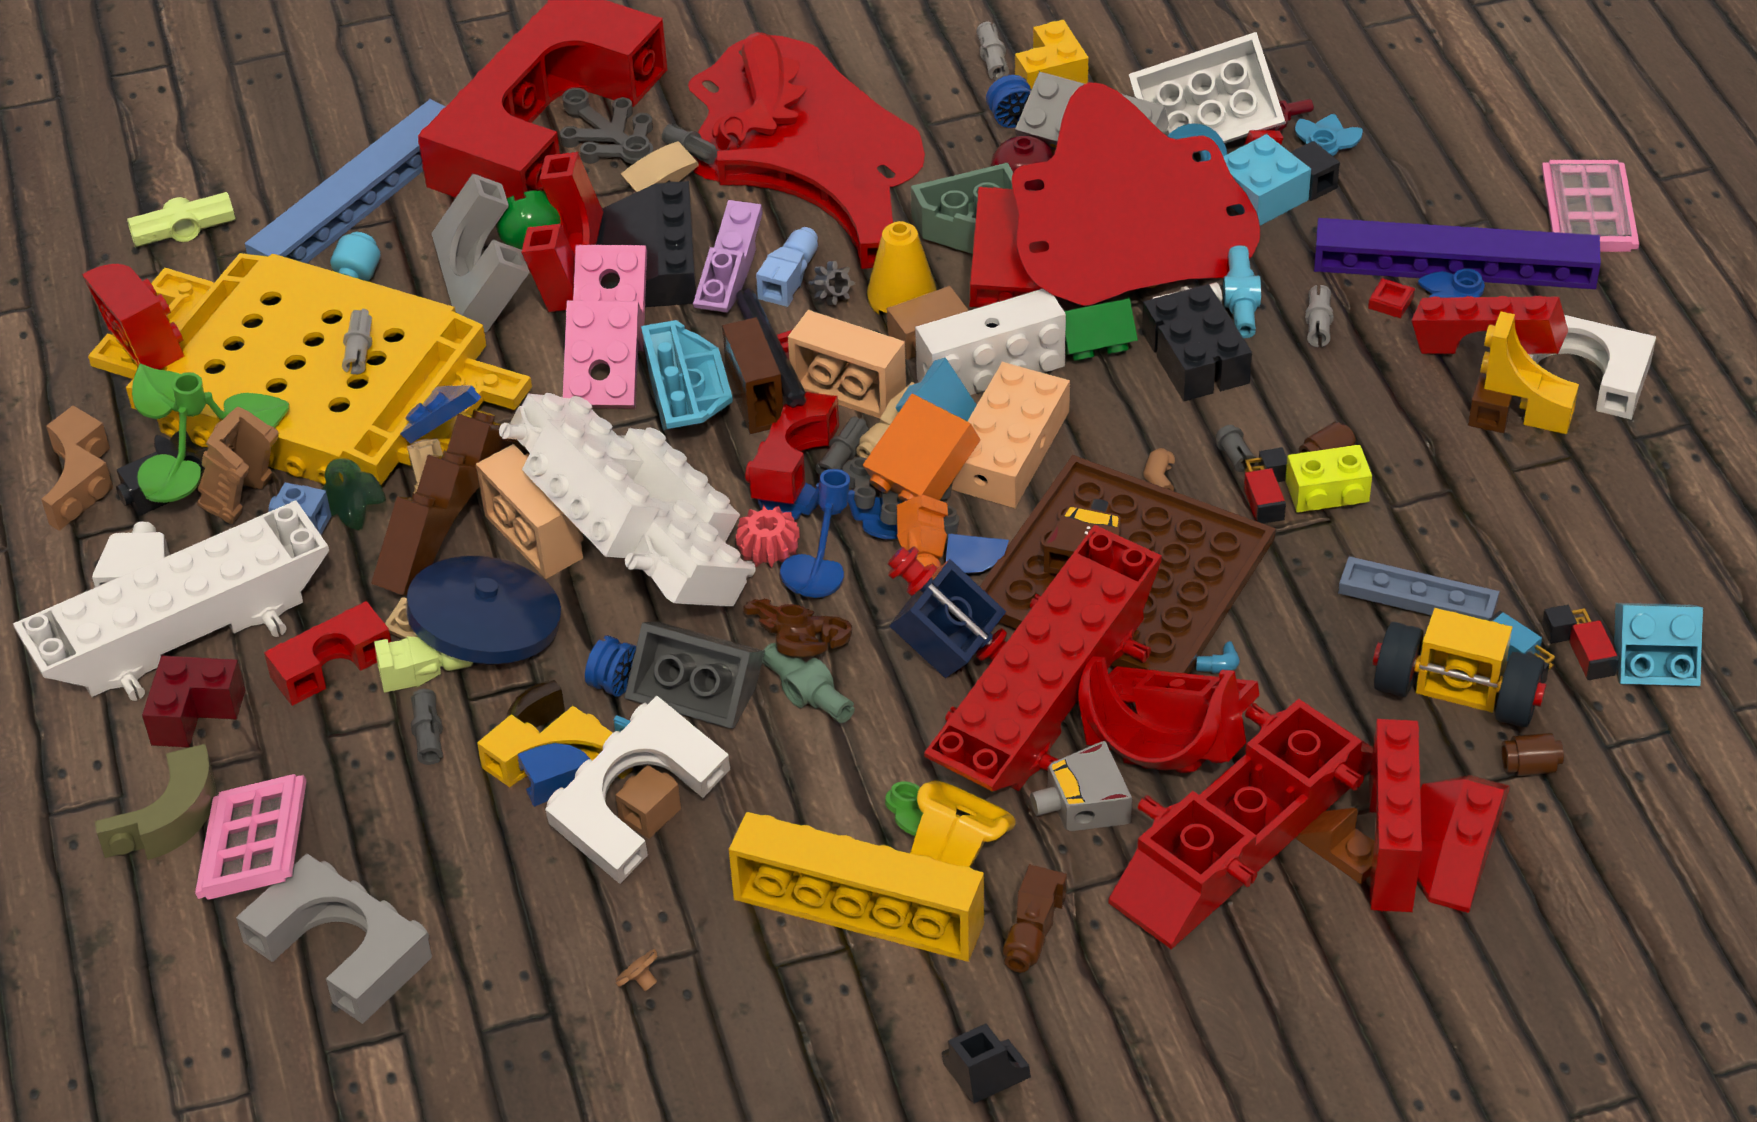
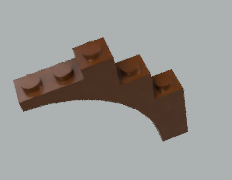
M476 409L473 410L472 415L459 413L447 451L444 450L442 456L427 455L417 492H413L412 497L396 498L371 584L401 595H407L412 580L420 571L433 564L455 518L472 494L480 487L476 464L512 444L524 455L530 454L526 447L517 439H503L500 436L499 428L501 424L494 422L495 415Z

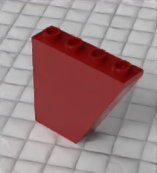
M979 187L969 307L980 308L1043 289L1028 275L1019 256L1017 248L1019 214L1013 189ZM1045 241L1029 244V250L1032 253L1045 252L1049 249V245Z

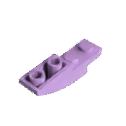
M728 200L714 248L710 247L693 302L694 308L728 312L737 299L736 294L744 285L756 251L755 238L763 214L761 204Z

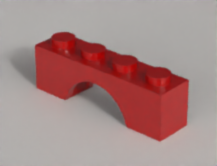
M1543 296L1422 298L1411 321L1421 354H1455L1464 336L1473 332L1487 331L1489 324L1495 326L1500 311L1515 314L1517 337L1527 354H1558L1568 333L1560 298Z
M806 392L804 395L806 402L803 406L798 404L795 407H790L788 404H784L780 418L777 422H773L770 434L765 441L760 443L758 453L753 461L750 460L747 464L745 479L747 483H750L751 498L789 504L795 503L805 486L804 453L801 451L829 445L830 440L839 428L838 396Z

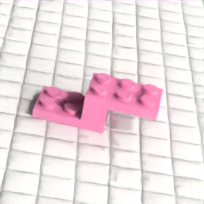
M576 245L573 301H567L563 398L581 397L587 400L592 405V408L636 409L638 351H643L644 347L641 326H644L646 245ZM608 273L617 274L620 277L618 285L612 289L603 288L601 286V279L604 275ZM600 363L608 365L610 373L607 378L595 380L591 377V370L595 365Z

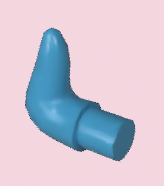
M1231 641L1225 643L1222 655L1198 656L1196 663L1197 671L1212 672V674H1217L1222 669L1234 671L1239 666L1240 659Z

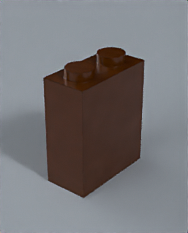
M755 317L722 325L726 375L749 434L770 430L773 422H777L783 409L781 373L759 321Z

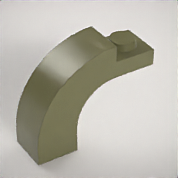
M206 744L166 753L170 772L169 784L165 792L154 803L137 811L95 821L96 832L105 858L144 849L147 860L154 859L177 849L201 829L210 815L212 800L216 796L215 778Z

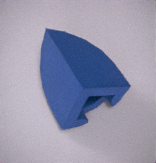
M949 534L946 561L951 559L965 573L983 572L994 566L998 559L1002 558L1009 540Z
M552 743L518 754L519 768L521 771H525L531 782V787L526 788V791L534 807L547 802L556 790L561 787L565 789L575 779V773L586 760L590 759L585 752L571 745Z

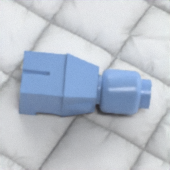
M802 227L793 231L783 247L767 255L766 260L756 274L759 300L786 307L790 305L793 300V294L797 288L801 287L807 264L818 248V236L813 229Z

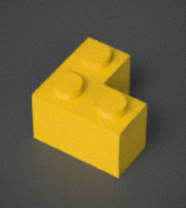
M1064 20L1053 21L1033 27V49L1015 54V75L1025 78L1031 89L1039 71L1087 84L1089 57Z

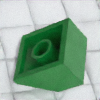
M1130 298L1064 311L1066 314L1065 355L1072 354L1073 360L1094 357L1093 349L1103 347L1107 348L1108 354L1129 350L1128 343L1138 341Z

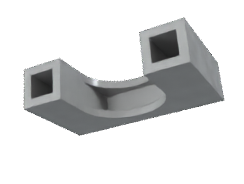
M472 174L431 234L451 305L455 307L456 313L482 324L484 332L487 333L530 272L521 253L522 250L492 240L481 255L488 235L509 205L501 183Z
M307 853L294 864L292 877L286 878L285 882L272 884L236 917L243 942L271 962L275 961L305 932L320 924L346 922L356 925L365 931L366 936L359 948L326 978L332 1003L362 1024L432 958L428 941L429 934L419 922L415 920L408 921L399 915L389 902L385 900L378 901L369 895L360 883L354 880L349 882L340 876L331 864L326 861L319 862Z

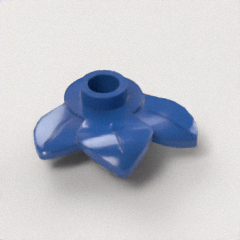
M1461 269L1454 275L1439 271L1425 275L1418 280V284L1431 293L1429 297H1480L1484 293L1485 287L1482 276L1473 269Z

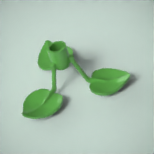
M140 364L132 386L133 402L137 411L143 416L153 419L164 418L172 410L179 412V451L177 458L167 454L156 455L147 459L139 468L137 475L138 485L145 498L153 502H173L188 496L199 485L201 480L199 464L193 461H184L186 454L187 416L199 415L205 405L208 404L217 417L223 420L232 410L240 407L249 411L267 425L275 428L288 412L289 402L269 395L240 393L227 398L224 401V411H222L213 400L212 393H204L203 382L199 375L191 372L179 374Z

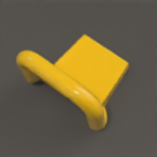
M930 781L924 783L917 793L918 807L923 815L910 854L924 855L937 861L971 868L984 842L997 840L1006 832L1012 830L1015 827L1016 820L1011 813L965 790L942 781ZM956 809L964 811L970 815L959 816L956 814Z

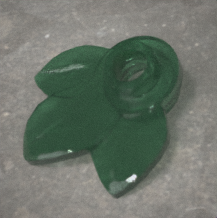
M346 458L335 459L326 467V484L322 490H326L331 517L338 514L339 519L346 526L355 530H362L365 521L366 505L380 504L386 501L381 485L373 474L361 471L355 462ZM339 472L343 475V482L340 479Z

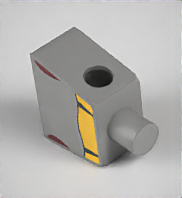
M1105 741L1052 762L1048 766L1047 788L1030 793L1031 805L1035 815L1040 816L1057 811L1064 828L1068 831L1131 823L1132 796Z

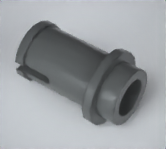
M1226 425L1217 432L1216 445L1220 450L1226 452L1236 471L1244 472L1245 468L1241 462L1245 463V460L1256 457L1243 440L1244 434L1242 430L1234 425Z

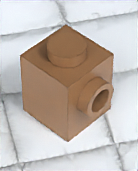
M649 765L637 775L631 776L625 782L623 788L615 794L619 819L648 839L681 810L678 783L671 775L665 772L660 773Z

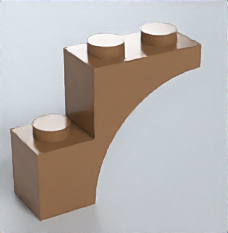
M71 406L46 425L54 452L65 460L64 469L58 482L41 499L49 525L59 531L113 489L107 464L100 459L110 449L103 423L75 406Z

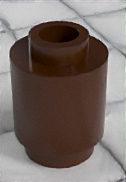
M1335 421L1304 440V444L1299 447V453L1353 446L1356 438L1350 427Z
M1552 733L1512 736L1511 740L1503 741L1501 745L1504 771L1506 773L1514 772L1516 776L1556 773L1558 764H1563L1564 762L1562 742L1555 740Z

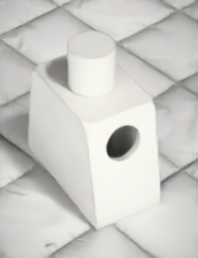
M144 521L137 522L133 527L132 533H114L111 535L93 572L92 579L95 588L169 556L170 553L165 535L156 532L154 525Z

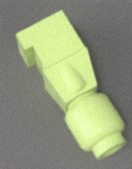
M407 636L403 640L389 643L388 639L374 641L384 693L415 686L419 687L440 675V667H443L446 671L468 668L473 664V662L460 660L441 653L426 644L419 637Z

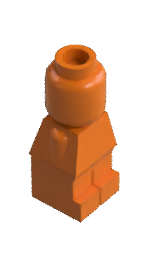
M921 494L897 505V538L899 543L906 550L915 546L919 550L916 559L924 566L932 563L937 568L941 566L939 558L943 555L947 537L944 529V517L948 515L947 503Z

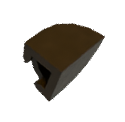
M547 680L528 688L514 699L507 711V717L512 714L523 723L528 722L535 728L560 717L565 712L562 688L555 680L550 682Z

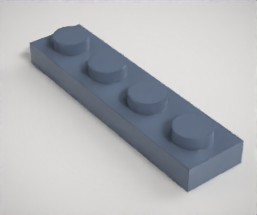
M1350 556L1345 565L1338 591L1339 594L1432 615L1434 608L1487 621L1494 616L1500 592Z

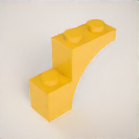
M1500 311L1496 325L1489 324L1484 346L1490 347V352L1485 351L1480 373L1486 374L1484 389L1522 397L1520 409L1526 410L1523 425L1567 434L1575 410L1579 384L1555 376L1538 365L1527 354L1517 337L1515 314Z
M572 706L541 733L528 722L523 723L511 714L478 741L477 745L482 768L510 788L521 779L527 777L525 771H521L519 768V753L541 745L559 743L571 745L585 752L593 761L603 751L605 741L613 732L602 726L599 720L592 714H585ZM633 767L626 769L618 777L623 779L633 771Z

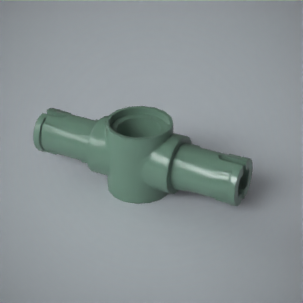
M771 643L764 649L765 653L762 664L780 676L782 689L795 706L802 708L809 703L814 708L823 709L839 723H844L852 717L855 711L854 703L834 689L833 677L821 660L812 658L805 662L801 658L787 656L778 652L776 643Z

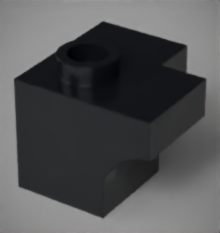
M986 1023L948 1040L949 1049L942 1051L944 1066L974 1104L1031 1077L1029 1064L1010 1040L1000 1041Z

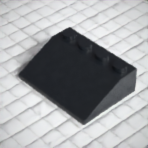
M689 181L656 183L602 208L603 216L596 245H646L645 307L693 304L696 295V276ZM608 273L601 279V286L606 289L615 288L620 281V277L615 273Z

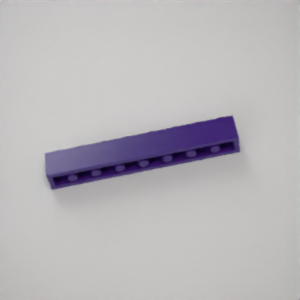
M1318 218L1314 272L1421 278L1439 271L1454 275L1461 269H1473L1480 273L1484 282L1596 289L1601 264L1600 235Z

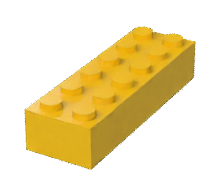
M746 812L729 847L733 897L736 901L967 962L971 958L984 925V873L967 866H956L934 860L928 856H917L894 850L886 845L878 846L855 840L847 835H836L816 830L808 825H797L777 820L769 815H758Z

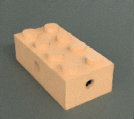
M1002 362L967 421L972 424L981 441L952 481V490L1016 508L1069 413L1070 380Z

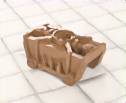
M236 407L222 421L217 423L206 443L208 449L202 457V466L205 467L198 487L201 497L197 505L205 511L222 518L225 522L233 524L242 513L243 506L240 504L243 485L262 489L271 479L272 472L268 465L272 445L278 440L279 432L277 429L267 425L252 413L240 407Z

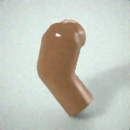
M1158 448L1149 454L1143 472L1147 482L1174 491V486L1165 476V471L1171 469V466L1168 464L1175 463L1173 453L1164 448Z

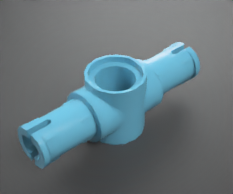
M1238 245L1231 247L1228 252L1229 272L1223 279L1224 308L1230 309L1234 317V324L1245 339L1254 336L1256 332L1254 312L1261 304L1260 276L1254 275V272L1250 269L1248 248Z

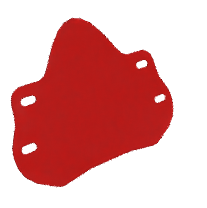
M770 35L776 40L782 57L795 59L800 63L798 74L792 84L804 85L807 87V90L797 104L787 108L797 112L798 117L794 124H777L773 135H767L754 130L748 132L741 146L737 145V139L734 136L729 135L728 137L731 138V142L727 150L784 147V137L817 135L819 162L853 160L855 187L885 185L894 187L918 174L923 167L925 152L920 133L915 127L881 107L850 82L833 66L818 47L800 40ZM746 39L731 45L715 64L695 75L688 83L689 90L709 110L708 116L698 133L702 139L714 144L719 151L722 150L717 146L716 140L712 136L715 122L728 113L742 112L754 104L749 81L743 76L745 72L741 71L744 63L739 51L742 49ZM706 80L711 81L719 88V91L715 93L710 92L702 83ZM693 156L699 164L693 171L705 179L719 182L717 157L714 163L707 164ZM884 165L894 172L895 176L887 178L877 170V167Z
M1089 82L1078 87L1070 97L1062 118L1054 156L1046 162L1020 166L1012 175V188L1019 214L1017 248L1025 270L1037 285L1050 294L1083 306H1091L1127 291L1174 281L1224 278L1229 272V249L1238 245L1245 246L1249 250L1250 259L1260 240V224L1257 212L1245 191L1232 177L1218 145L1212 139L1203 135L1181 139L1167 137L1131 101L1117 90L1101 83ZM1206 150L1211 154V159L1208 161L1196 162L1192 158V154L1198 151ZM1037 179L1043 181L1044 188L1042 190L1030 192L1024 187L1026 181ZM1240 204L1244 207L1245 212L1241 215L1229 216L1226 212L1228 206ZM1039 241L1048 243V251L1032 253L1029 250L1030 243Z

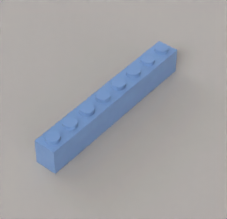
M429 99L245 242L247 254L268 257L273 253L303 263L311 261L423 172L418 135L446 106Z

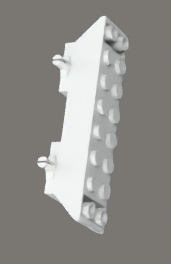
M295 500L15 622L13 626L44 678L85 686L91 697L109 689L124 687L130 700L137 701L135 692L139 699L145 694V690L141 687L138 679L145 673L158 667L161 654L226 625H229L233 633H236L250 626L264 623L272 636L279 637L278 631L283 635L286 632V626L279 616L286 610L303 603L301 591L329 552V547Z

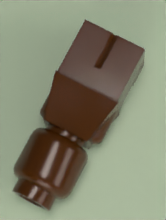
M1029 864L1020 890H1018L1017 923L1011 926L1003 946L1004 962L1009 969L1022 973L1038 962L1045 943V937L1053 926L1054 911L1056 908L1062 909L1066 899V873Z

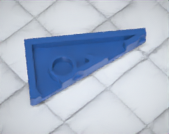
M472 385L438 386L423 404H417L407 414L405 419L409 423L400 434L411 444L478 402L481 396Z

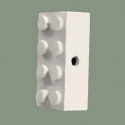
M1040 289L916 326L917 380L920 383L932 363L945 357L970 395L987 389L1002 362L1042 373L1065 367L1066 314L1054 295L1044 289Z

